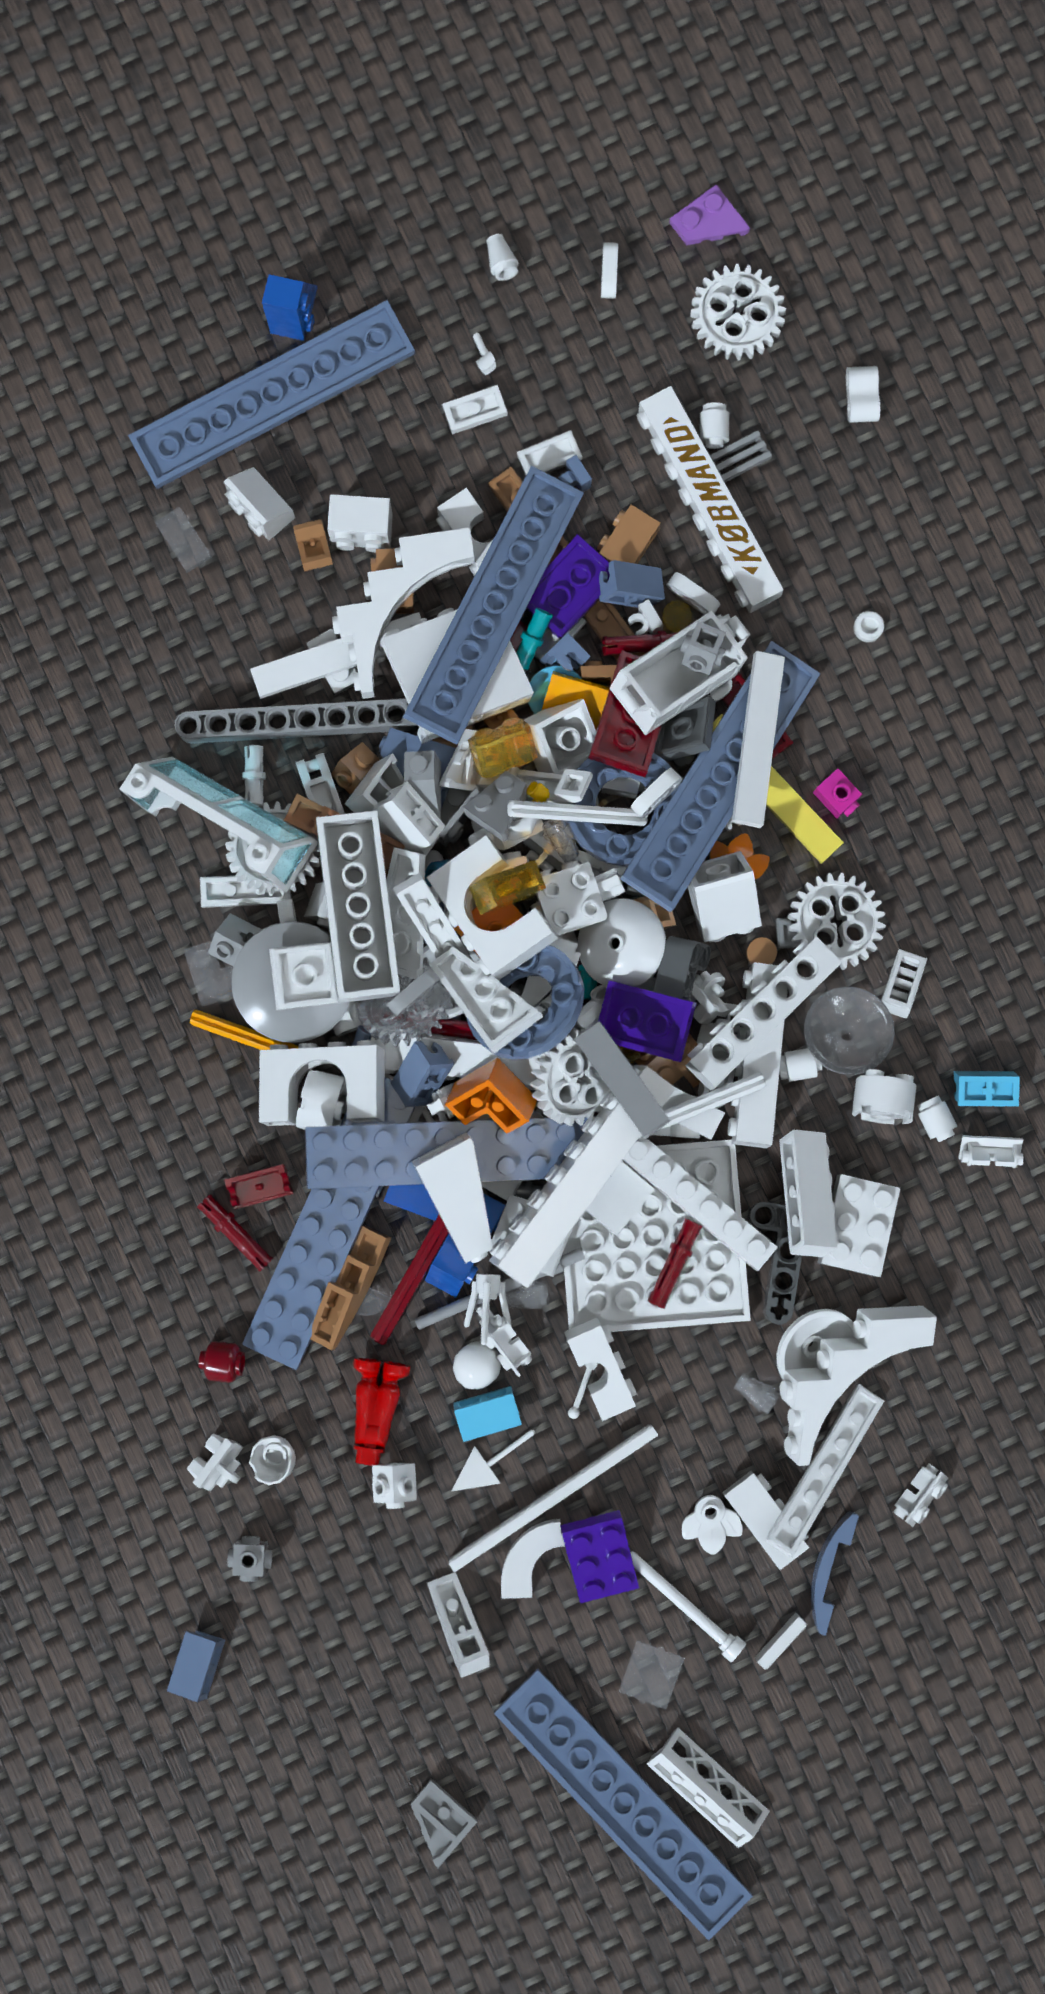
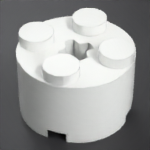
M866 1070V1075H860L856 1078L852 1115L856 1116L861 1113L862 1120L882 1124H894L895 1119H903L902 1124L911 1123L916 1094V1084L913 1083L914 1077L907 1074H896V1077L884 1076V1072L881 1070Z
M317 1070L308 1072L300 1097L302 1102L301 1108L298 1107L296 1127L305 1130V1127L341 1125L342 1113L345 1114L347 1111V1083L345 1077Z

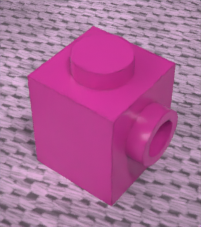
M836 769L813 792L837 819L843 813L846 817L852 814L860 806L857 800L862 796V793L839 769Z

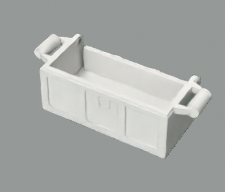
M710 611L621 669L609 689L643 733L647 735L736 676L747 660V655L741 647L751 634L736 615L732 618L718 619L713 611ZM698 621L726 632L721 647L726 649L719 666L713 664L709 675L693 671L681 664L685 655L684 652L680 651L686 634L692 636ZM727 623L740 639V642L735 640L724 624Z

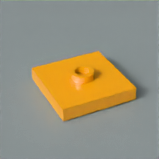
M553 671L542 710L578 699H584L595 730H597L609 687Z

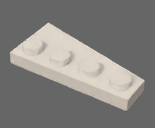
M394 847L386 883L397 970L399 975L417 979L423 973L424 938L398 899L393 888L417 873H420L425 881V855Z
M454 946L429 964L494 1054L543 1017L540 1011L525 1002L515 992L505 987L492 975L487 977L479 965Z

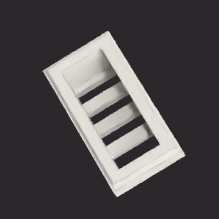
M901 949L898 950L879 1005L880 1010L903 1018L908 1017L927 958ZM902 962L917 967V970L913 971L901 967L900 964ZM897 974L903 975L905 977L913 979V982L898 978L896 976ZM893 985L908 990L909 994L892 989Z

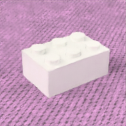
M837 1175L832 1194V1201L835 1204V1230L838 1233L837 1248L824 1257H819L817 1263L881 1277L900 1188L847 1175Z

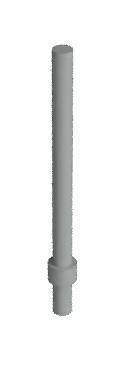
M578 1248L562 1255L554 1275L563 1272L565 1267L585 1259L582 1249ZM539 1273L534 1280H537L546 1275ZM512 1278L501 1281L506 1282L505 1293L523 1286ZM479 1293L476 1299L475 1306L483 1303V1299H478ZM471 1295L415 1318L418 1329L420 1330L467 1310Z

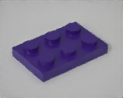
M577 534L547 566L526 609L532 615H534L536 608L551 613L553 617L547 628L559 639L563 638L600 600L599 575L601 571H605L609 580V562Z
M609 980L598 1022L600 1021L618 1046L681 1062L696 1003Z
M620 1510L560 1525L580 1604L639 1588Z

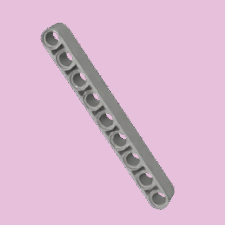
M406 699L187 711L177 716L174 725L178 735L187 743L389 732L390 728L400 731L419 729L417 724L405 718L398 722L389 719L390 712L395 709H400L405 713L409 705ZM371 711L375 714V718L370 723H363L359 720L361 713ZM339 712L346 716L344 722L340 725L330 723V718L334 713ZM307 714L316 717L315 723L310 727H304L300 724L302 717ZM283 716L286 718V723L282 728L276 729L271 727L273 718ZM246 718H254L256 720V725L252 730L241 728L242 722ZM221 719L227 722L226 728L223 731L214 732L212 730V725L215 721ZM189 721L196 722L197 728L193 733H183L182 729L185 723Z

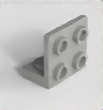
M449 788L441 809V821L445 824V828L441 831L437 840L444 847L449 842L454 844L463 834V824L467 819H470L465 815L463 806L481 792L477 788L473 792Z

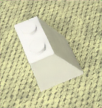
M738 851L703 861L688 886L698 932L703 941L719 942L728 935L735 933L747 934L752 932L754 928L762 926L754 872L742 852Z

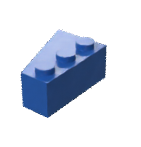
M269 274L262 305L270 333L305 341L306 333L311 332L313 329L314 315L311 312L318 286Z
M483 1193L491 1235L492 1231H496L506 1205ZM448 1234L432 1262L424 1281L456 1298L464 1282L470 1284L479 1268L475 1267V1263L471 1261L465 1263L453 1239Z

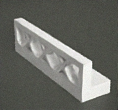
M679 1728L673 1731L664 1746L653 1754L647 1762L651 1769L738 1848L754 1838L770 1812ZM676 1741L685 1747L686 1758H681L671 1749ZM697 1764H703L708 1768L710 1779H704L698 1773ZM720 1785H726L731 1789L733 1800H727L721 1795ZM743 1806H749L758 1814L753 1823L744 1815Z

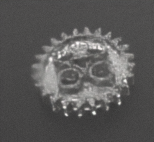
M427 957L423 959V973L431 968ZM398 974L400 992L415 979ZM439 981L430 991L398 1017L387 1006L395 996L361 1000L362 1002L357 1004V1008L361 1012L358 1016L366 1031L375 1040L380 1038L384 1045L391 1040L393 1045L397 1047L401 1040L404 1041L406 1046H409L411 1038L414 1037L417 1041L421 1042V1035L424 1033L431 1037V1028L433 1026L441 1029L442 1026L438 1020L440 1018H449L445 1009L453 1008V1004L449 1000L453 997L443 983Z

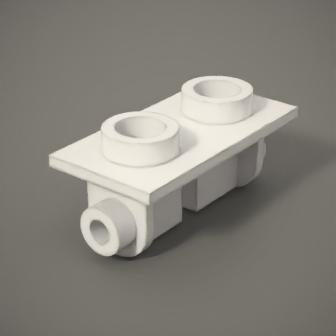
M962 1135L958 1158L961 1159V1162L967 1163V1166H989L990 1161H995V1166L1016 1168L1017 1165H1023V1153H1021L1023 1138Z
M495 1315L490 1319V1324L488 1325L487 1346L490 1350L496 1347L500 1352L496 1357L507 1371L512 1368L519 1377L521 1375L517 1367L520 1365L526 1366L531 1362V1352L519 1337L510 1343L508 1342L517 1334L505 1317Z
M930 1463L926 1467L922 1466L911 1482L913 1486L919 1489V1492L915 1495L906 1489L894 1505L896 1509L893 1513L901 1519L908 1515L905 1522L912 1527L916 1522L920 1524L926 1518L930 1510L927 1508L934 1498H940L947 1488L945 1482L948 1480V1477L942 1472L936 1476L939 1470Z

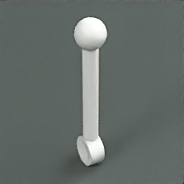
M596 1362L585 1364L586 1371L574 1405L568 1410V1416L572 1419H576L580 1415L579 1406L591 1372L597 1367Z

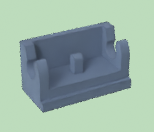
M613 560L609 562V580L607 579V572H600V602L638 608L639 604L648 599L652 606L665 599L661 568Z
M567 633L539 662L547 666L560 664L565 670L572 671L573 669L577 670L591 656Z
M415 1041L391 1082L405 1107L426 1106L433 1101L432 1093H437L436 1091L440 1089L454 1065L453 1060L448 1058L442 1047L436 1042H433L431 1046L435 1052L432 1053L422 1041Z
M185 1631L167 1691L195 1702L207 1699L225 1639L200 1631H195V1633Z

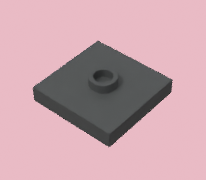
M711 696L700 699L662 724L654 753L668 762L710 750L716 705L714 699Z

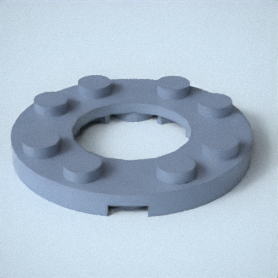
M653 753L647 775L642 777L587 758L577 770L592 772L593 777L583 799L572 804L596 806V798L600 789L607 782L616 778H632L648 788L671 766L660 756ZM676 789L654 809L650 823L642 831L635 834H617L608 830L602 823L567 821L569 829L578 844L591 856L612 865L628 866Z
M548 945L499 980L505 987H508L517 979L526 976H540L547 980L552 987V1003L543 1019L534 1023L533 1026H530L497 1051L495 1055L514 1060L539 1056L558 1045L576 1024L584 999L583 981L574 963L562 951ZM467 1018L469 1028L474 1037L484 1048L493 1053Z

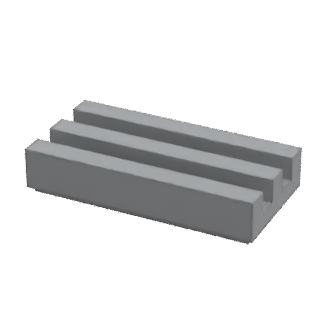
M759 431L709 455L724 483L772 457L770 451L766 448L764 440L762 441ZM753 442L756 443V445L732 456L731 458L717 465L715 464L716 461L732 454L733 452ZM760 450L761 455L721 475V470Z

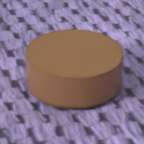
M756 938L747 948V959L751 964L754 962L772 964L777 956V948L768 938Z

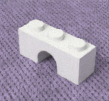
M467 488L437 507L439 517L436 521L442 531L470 527L471 532L476 524L484 520L482 509ZM471 536L475 564H472L469 568L475 576L492 541L481 543Z
M594 1318L565 1331L564 1334L579 1367L591 1362L600 1363L604 1366L603 1376L598 1381L587 1385L602 1421L636 1407L632 1398L637 1395L630 1378L626 1380L623 1378L620 1370L626 1367L619 1351L613 1353L609 1343L613 1342L614 1339L607 1324L601 1326L598 1318Z

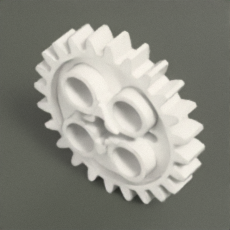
M739 264L735 265L734 272H730L728 267L724 266L723 275L714 270L712 272L713 281L704 278L702 283L704 288H696L695 294L698 297L692 298L691 305L695 308L690 313V317L696 318L692 323V329H700L697 333V339L707 338L705 348H709L712 345L715 346L714 355L724 350L725 359L728 360L731 353H735L737 360L740 361L742 353L746 352L749 359H752L754 349L763 354L764 344L769 347L773 346L774 340L771 336L779 338L781 331L778 327H783L785 319L779 317L785 315L786 307L779 306L783 303L784 296H775L779 291V285L770 287L772 277L769 276L764 280L761 279V269L755 274H751V265L746 267L745 272L740 271ZM740 288L746 289L750 295L747 297L738 296L736 290ZM755 299H760V302L751 304ZM720 303L725 307V310L716 312L711 308V305ZM753 313H761L764 315L765 320L755 321L751 315ZM724 321V323L720 326H717L715 324ZM730 327L737 328L741 334L738 336H731L726 332V330Z
M278 801L274 809H270L267 802H265L263 810L284 821L291 804L289 803L283 810ZM300 830L301 832L307 834L308 836L312 837L313 839H315V840L318 842V838H317V837H314V836H312V835H310V834H308V833H306V832ZM229 831L228 835L232 841L226 842L225 845L227 850L231 851L226 854L227 861L232 862L229 865L231 872H237L236 878L238 882L245 880L246 889L249 890L256 885L257 894L260 895L263 889L267 888L269 896H272L274 890L278 888L273 886L271 881L263 874L249 866L245 859V852L250 843ZM319 842L290 887L292 891L296 892V882L307 885L305 875L315 876L314 869L311 866L319 867L321 865L320 859L316 857L320 856ZM279 889L281 895H285V892Z
M831 873L827 874L826 882H823L817 876L814 879L816 887L807 882L804 885L807 894L798 891L796 897L801 902H792L790 905L791 908L797 911L790 913L787 917L795 921V924L788 927V931L797 932V935L791 941H801L802 943L806 939L810 943L817 936L818 932H827L831 937V944L826 946L842 961L840 964L841 969L845 970L847 968V961H850L855 967L859 964L857 956L864 961L867 960L869 955L866 949L871 952L877 949L872 941H881L883 939V936L876 932L883 930L886 926L878 922V919L882 918L885 912L876 911V908L882 902L881 900L872 902L871 897L875 891L872 890L868 893L863 891L866 886L865 881L856 886L855 876H852L848 882H845L843 873H840L837 881H834ZM830 896L835 897V913L837 920L843 921V923L838 927L843 947H839L837 943L838 934L836 923L830 922V920L834 917L835 914L832 902L830 900ZM849 898L853 900L856 905L855 911H846L842 907V899ZM816 902L822 903L826 907V915H816L813 912L812 904ZM854 927L858 929L860 940L853 941L849 939L847 928Z
M582 1027L581 1031L572 1028L570 1035H567L558 1045L544 1053V1059H535L540 1064V1068L531 1071L532 1074L538 1076L537 1080L530 1083L532 1087L538 1089L532 1094V1097L539 1101L536 1106L544 1111V1115L559 1124L564 1122L572 1126L575 1121L577 1124L583 1125L584 1117L589 1119L592 1115L594 1116L595 1111L598 1113L601 1111L600 1103L606 1094L610 1092L608 1086L574 1040V1038L587 1030L585 1027Z

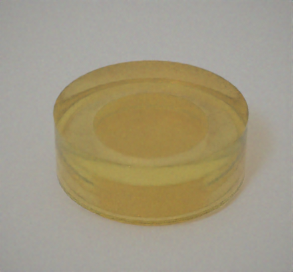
M677 600L668 603L662 613L664 626L673 632H680L689 626L692 618L690 607L686 603Z

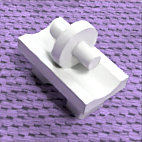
M547 822L543 823L545 828L543 831L523 842L531 849L526 856L534 863L530 868L533 874L540 868L543 871L550 869L552 872L554 868L562 871L561 866L573 862L576 849H579L567 839L559 849L553 846L550 841L554 838L557 831Z
M704 971L701 975L696 974L690 1001L695 1002L697 999L700 1003L695 1009L693 1017L701 1024L708 1025L716 1016L726 1017L731 1011L719 998L725 994V991L722 989L725 978L719 972L711 975L707 971Z
M212 1434L205 1445L213 1453L210 1460L206 1462L202 1458L196 1457L187 1467V1470L195 1478L193 1483L198 1488H204L210 1492L216 1484L223 1488L228 1480L233 1483H237L240 1480L235 1470L241 1463L235 1458L243 1449V1446L236 1441Z

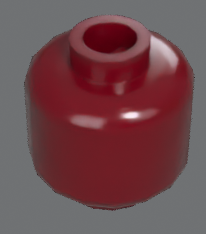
M213 1341L207 1346L206 1351L200 1352L199 1369H204V1375L208 1380L231 1383L238 1376H242L245 1367V1353L240 1351V1347L237 1344Z

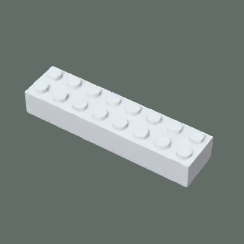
M634 1065L633 1069L662 1108L676 1088L648 1066ZM611 1091L601 1101L600 1106L603 1108L596 1117L592 1115L583 1125L582 1131L584 1133L578 1141L573 1140L567 1146L563 1153L566 1158L560 1166L555 1164L547 1173L545 1179L548 1182L542 1190L537 1189L527 1201L529 1207L523 1215L518 1214L512 1220L508 1227L511 1231L504 1240L500 1238L490 1251V1254L493 1256L489 1261L526 1288L530 1286L642 1135Z

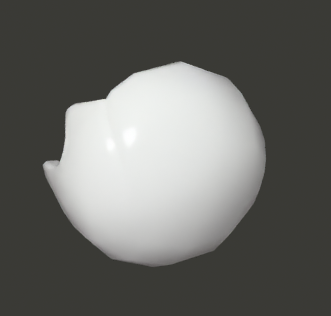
M478 1341L464 1346L456 1354L453 1363L456 1380L465 1388L471 1390L483 1389L491 1384L500 1373L501 1363L496 1357L498 1351L495 1348L490 1350L487 1344L482 1345Z
M272 1435L261 1438L253 1446L249 1464L253 1468L257 1481L272 1485L282 1482L292 1473L296 1456L291 1444L286 1439H283L281 1436Z

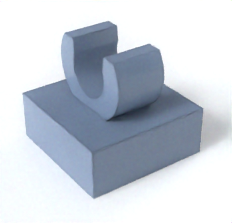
M577 455L566 460L567 472L558 477L559 480L572 487L576 485L582 492L591 488L592 478Z

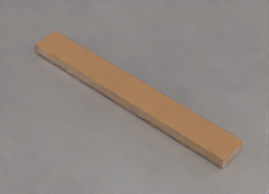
M511 466L488 482V487L508 512L523 481ZM563 536L561 537L548 565L568 545L567 541L564 539ZM599 600L584 616L601 642L603 636L634 635L612 603L600 602ZM647 652L631 653V654H634V655H637V656H640V657H641V656H643L644 654H646ZM611 654L614 660L618 662L620 654Z

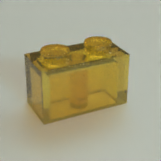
M535 860L487 876L471 885L469 889L480 915L528 899L546 889L538 866Z

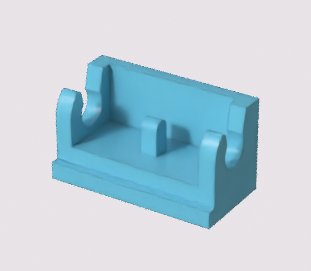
M954 1071V1081L956 1083L954 1098L958 1102V1106H1019L1020 1076L1014 1071Z
M511 1386L453 1403L463 1442L522 1425Z

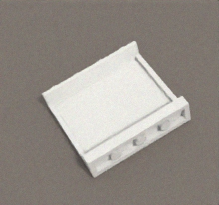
M453 608L441 611L436 618L428 621L426 618L419 619L413 622L410 628L400 631L399 628L390 630L381 638L378 647L379 651H385L408 704H410L457 612ZM509 641L467 726L528 703L532 698L534 691L511 641ZM419 726L417 735L421 744L440 737Z

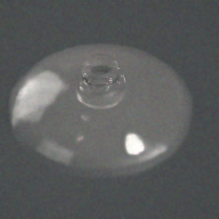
M839 987L822 994L811 1005L804 1022V1037L812 1056L822 1066L839 1074L858 1075L866 1073L868 1069L876 1068L887 1057L894 1041V1022L885 1004L874 994L856 987ZM848 1033L851 1036V1040H843L841 1034Z

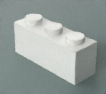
M750 1471L722 1493L779 1570H781L809 1549L805 1543V1540L809 1537L806 1534L793 1557L787 1556L765 1541L785 1505L780 1498L776 1501L772 1499L767 1492L772 1487L761 1473L755 1476Z

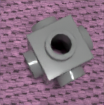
M698 621L692 636L686 634L680 651L684 652L685 655L681 664L693 671L709 675L713 664L719 666L726 649L722 648L721 644L726 632Z
M242 1536V1540H237L234 1544V1549L229 1548L227 1565L228 1567H233L232 1576H240V1581L255 1582L258 1581V1577H263L267 1569H271L272 1550H268V1541H260L258 1536ZM246 1555L252 1556L254 1559L253 1565H245L243 1557Z

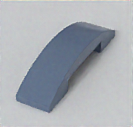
M848 1511L836 1523L823 1543L815 1564L811 1586V1605L816 1629L822 1635L827 1633L834 1608L832 1602L824 1600L823 1597L838 1543L851 1546L859 1517L855 1512Z

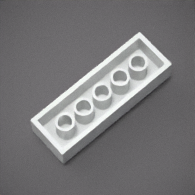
M376 810L316 817L338 1003L397 996L400 993L378 812Z

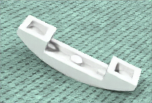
M489 760L480 779L479 786L485 789L507 770L526 783L527 787L533 781L543 784L550 793L545 803L572 804L583 799L593 774L589 771L565 769L563 775L520 770L514 762ZM527 795L525 801L532 802L533 798Z

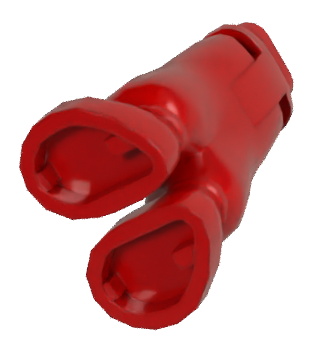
M354 1358L353 1366L362 1375L361 1380L356 1385L355 1392L356 1421L354 1449L357 1450L355 1463L371 1466L380 1464L381 1453H385L384 1447H386L393 1416L401 1394L398 1380L410 1374V1365L384 1361L382 1384L378 1386L377 1376L381 1361L371 1358Z

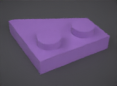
M717 185L702 194L669 220L670 225L686 245L701 243L703 240L723 239V236L738 233L742 236L749 233L750 227Z

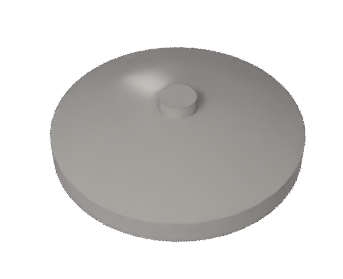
M280 922L260 930L243 946L233 967L232 993L240 1014L257 1032L281 1042H304L325 1034L343 1017L350 1002L276 1009L269 949L331 942L328 932L305 922Z

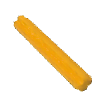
M197 1009L193 1011L190 1017V1024L192 1026L259 1050H270V1045L275 1044L288 1045V1049L299 1048L295 1044L270 1039L256 1030Z

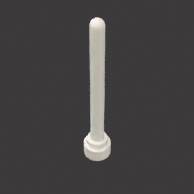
M630 1552L634 1568L720 1644L719 1648L722 1650L721 1654L727 1660L732 1662L741 1653L746 1643L738 1635L735 1637L731 1633L727 1635L638 1554Z

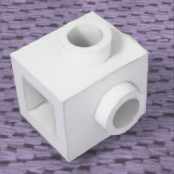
M415 1463L372 1465L374 1503H386V1508L395 1509L404 1508V1502L417 1500Z

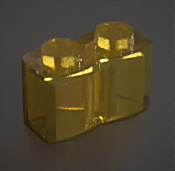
M509 718L503 721L502 725L496 729H481L468 739L476 772L483 778L497 776L510 768L527 764L538 757L530 725L523 719Z

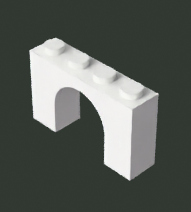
M485 835L426 878L432 885L429 889L437 902H443L448 909L444 914L454 928L459 926L464 933L460 938L470 952L475 950L480 957L477 964L487 977L491 974L500 980L557 940L558 936L543 914L536 908L503 930L485 931L478 928L472 916L474 895L484 883L509 866L494 842Z
M362 1040L357 1041V1046H346L345 1042H329L328 1047H317V1044L301 1043L299 1048L288 1049V1045L275 1044L270 1045V1050H260L259 1122L267 1126L296 1125L300 1082L308 1071L323 1064L336 1065L345 1076L347 1083V1119L355 1123L385 1122V1049L375 1045V1041Z

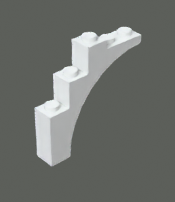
M470 527L399 538L400 547L394 548L397 566L403 565V567L367 572L369 582H363L366 600L372 599V602L336 607L337 616L332 617L334 633L340 634L342 643L354 642L348 644L351 662H357L358 669L357 673H352L355 691L361 690L363 699L375 697L374 668L377 650L383 633L397 609L414 591L429 580L452 569L475 564Z
M924 1306L857 1309V1317L853 1323L854 1337L821 1339L820 1350L816 1356L818 1368L784 1370V1378L780 1384V1395L791 1407L788 1411V1437L784 1441L786 1454L798 1466L810 1465L815 1440L824 1419L836 1400L852 1382L869 1368L888 1357L909 1349L932 1346L937 1317Z

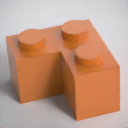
M497 1057L454 1082L445 1106L464 1125L487 1113L508 1134L529 1122L537 1099L532 1097L533 1093Z

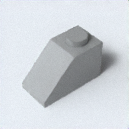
M435 751L404 752V782L408 781L441 820L440 759Z

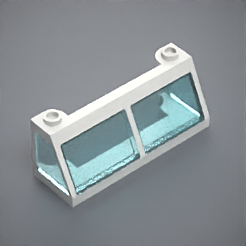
M174 757L136 763L120 787L123 793L154 816H157L162 808H171L176 811L182 803L249 842L250 844L245 852V859L248 865L261 873L273 886L287 893L318 844L312 837Z

